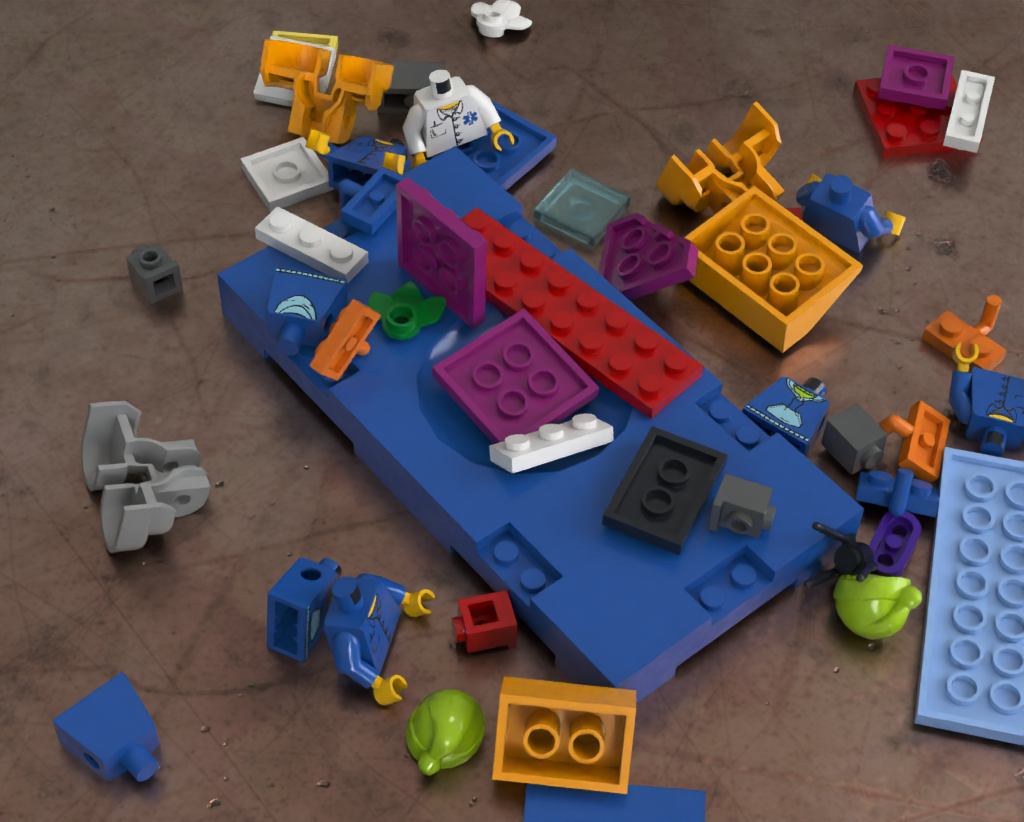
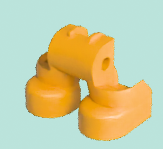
M265 39L260 66L264 85L293 90L294 99L287 132L299 134L300 138L304 137L307 140L310 130L313 129L330 135V143L343 144L347 142L354 128L357 105L367 107L369 111H376L381 105L383 92L390 89L394 65L339 54L335 73L336 82L331 95L321 93L320 78L327 75L332 51L295 42Z
M756 101L752 104L737 132L723 146L714 138L707 147L705 154L700 149L695 151L687 166L675 154L671 156L657 181L656 188L672 205L686 204L694 212H699L710 206L716 214L753 186L777 202L785 190L767 172L764 166L771 160L781 145L778 124ZM733 172V175L729 178L723 175Z

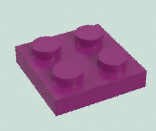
M888 45L878 98L945 110L954 56Z

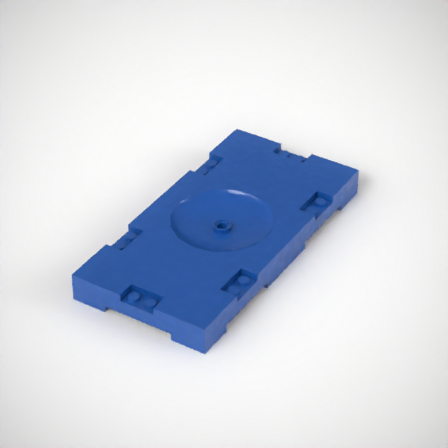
M456 146L402 175L410 178L418 186L427 189L435 200L445 208L453 210L459 219L476 207L694 358L571 248L562 252L523 217V206ZM397 209L373 235L342 222L341 218L322 228L368 251L369 262L347 284L348 305L352 299H355L368 306L369 297L373 291L391 296L408 281H412L417 286L424 300L435 297L398 266ZM268 246L217 274L222 314L264 358L271 356L353 442L354 453L450 554L457 551L495 592L508 591L513 611L556 655L555 665L574 684L636 690L637 704L673 678L678 665L792 584L797 588L834 561L835 552L842 545V542L812 528L814 522L825 524L845 534L852 533L856 538L864 508L781 434L777 432L771 437L768 436L721 394L723 383L705 367H703L702 376L652 419L586 373L600 388L598 397L557 424L571 421L578 414H593L597 419L613 426L614 440L610 443L512 474L490 461L489 446L493 445V443L432 376V367L510 318L487 300L485 302V322L474 329L447 306L439 321L432 325L421 327L416 336L406 340H397L386 335L382 328V322L378 320L365 339L370 345L369 353L365 356L356 354L340 379L336 381L321 375L309 366L315 357L317 347L301 344L296 355H286L277 349L276 342L278 339L270 337L268 331L267 306L276 265L319 274L324 273ZM652 426L728 455L726 466L680 555L602 525L605 510ZM725 473L774 488L770 505L777 507L770 531L762 529L759 538L746 534H737L722 526H718L716 532L708 529L712 506Z

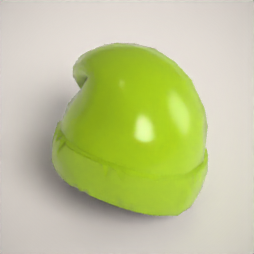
M869 574L863 582L856 580L857 575H842L837 581L833 593L837 613L844 625L855 635L870 640L889 638L896 634L906 623L910 610L916 608L922 601L921 591L915 586H911L910 579Z
M442 689L427 695L410 715L405 729L406 744L413 757L418 760L419 771L424 775L430 776L440 769H451L468 761L477 752L484 738L486 728L484 712L472 696L461 690Z

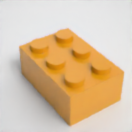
M504 676L499 699L492 780L627 794L636 716V690Z

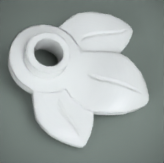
M497 0L493 5L477 2L471 7L470 13L476 18L479 33L487 37H501L506 29L523 30L532 25L530 19L519 16L521 6L515 1Z

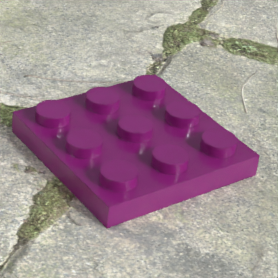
M405 178L396 184L398 266L432 295L444 297L446 306L474 329L485 322L487 241L480 232L472 230L461 221L453 210L445 208L435 200L427 189L418 186L410 178Z
M525 308L432 367L433 378L493 444L505 441V438L510 435H526L538 431L543 425L559 423L598 397L600 389Z

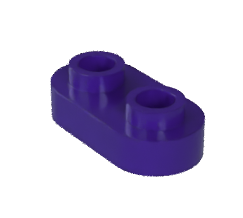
M905 511L901 516L895 517L888 512L883 516L869 544L874 554V562L878 564V569L870 574L885 577L902 576L921 534V524L913 514Z

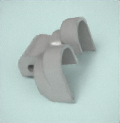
M127 401L89 403L81 442V463L86 485L91 491L103 490L100 506L101 529L105 545L111 553L140 549L145 545L149 535H160L169 531L173 526L175 517L189 515L204 505L211 488L208 473L204 468L199 467L201 464V454L197 450L194 440L159 442L150 438H137L141 411ZM127 474H138L147 478L146 482L139 484L124 483Z

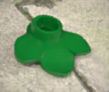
M408 281L391 296L373 291L370 294L368 306L381 315L379 320L382 322V328L386 335L393 339L406 340L416 336L421 327L432 325L439 321L445 312L446 300L444 297H431L424 300L417 286L412 281Z

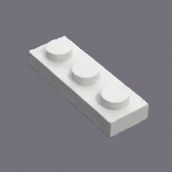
M961 70L943 146L974 153L978 152L995 77Z
M278 206L255 227L256 239L326 275L347 279V284L369 262L368 251Z
M578 414L571 421L561 424H546L541 426L538 431L526 435H510L505 438V441L490 445V461L513 474L610 443L614 440L613 426L597 419L593 414Z

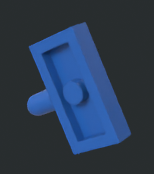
M381 166L364 186L348 179L342 180L339 183L341 221L373 235L396 210V184L406 177Z
M906 468L898 469L896 479L882 471L860 472L856 489V500L889 507L890 514L895 517L901 516L905 511L936 517L939 505V489L934 488L929 482L913 479L914 472Z

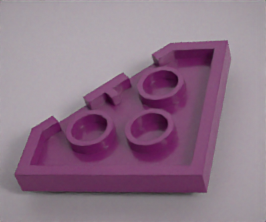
M635 213L607 224L598 273L628 300H633L694 278L698 249L690 240L684 237L679 238L658 223L653 224L645 216Z

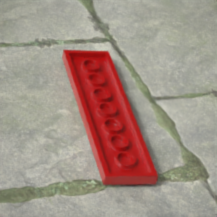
M476 207L460 219L472 230L480 232L487 241L485 299L509 317L525 308L583 371L648 418L652 419L702 376L704 365Z

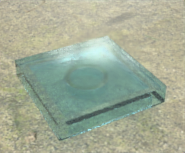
M571 168L534 208L533 218L593 247L606 233L607 224L616 221L630 206L631 196Z

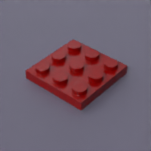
M953 75L951 76L945 110L878 98L881 78L855 81L853 91L882 158L958 150L943 146L957 90V83Z

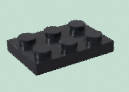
M652 426L605 510L602 525L680 555L726 466L728 455Z

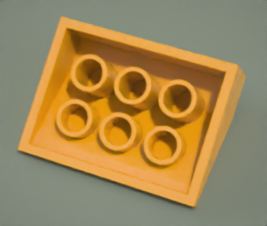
M755 186L751 187L684 237L690 240L698 249L695 277L689 279V281L782 353L814 327L861 272L863 267L860 262Z

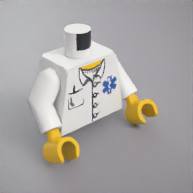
M447 70L432 72L429 76L431 86L415 92L414 106L410 108L403 124V132L409 155L414 156L415 160L412 163V169L428 161L425 160L424 154L428 158L449 150L454 146L457 147L488 135V128L492 131L490 137L491 144L496 149L502 151L497 142L498 137L502 134H506L510 144H514L513 135L501 128L499 124L501 119L490 98L474 85H465L460 77L455 76L451 78Z

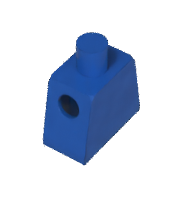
M123 672L52 720L59 743L107 781L114 780L128 770L137 781L142 782L149 779L159 767L158 761L151 755V752L157 749L160 744L156 726Z

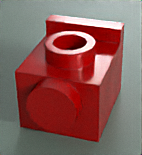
M507 590L458 599V617L451 618L452 630L456 643L464 641L467 653L507 645L508 649L516 648L517 621Z

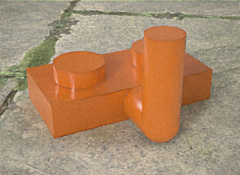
M997 295L988 296L980 321L973 327L946 310L924 329L922 339L952 360L953 349L959 342H961L960 354L964 358H971V348L975 343L979 348V354L969 364L968 371L971 372L973 367L992 371L1004 360L1007 352L1005 348L986 336L994 327L1002 299Z
M352 299L350 304L341 310L337 321L330 326L327 339H324L317 346L315 357L309 366L321 375L338 381L356 354L365 356L369 353L370 345L365 339L381 315L369 306Z
M920 400L910 407L907 421L896 414H892L878 423L888 435L895 432L903 437L898 466L912 470L915 477L929 483L938 479L950 419Z

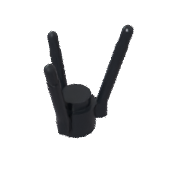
M819 522L812 524L814 530L842 542V545L836 550L834 555L835 567L804 582L805 588L817 586L842 575H857L856 580L863 582L872 571L878 569V564L874 562L872 549L863 542H856L854 534H845Z

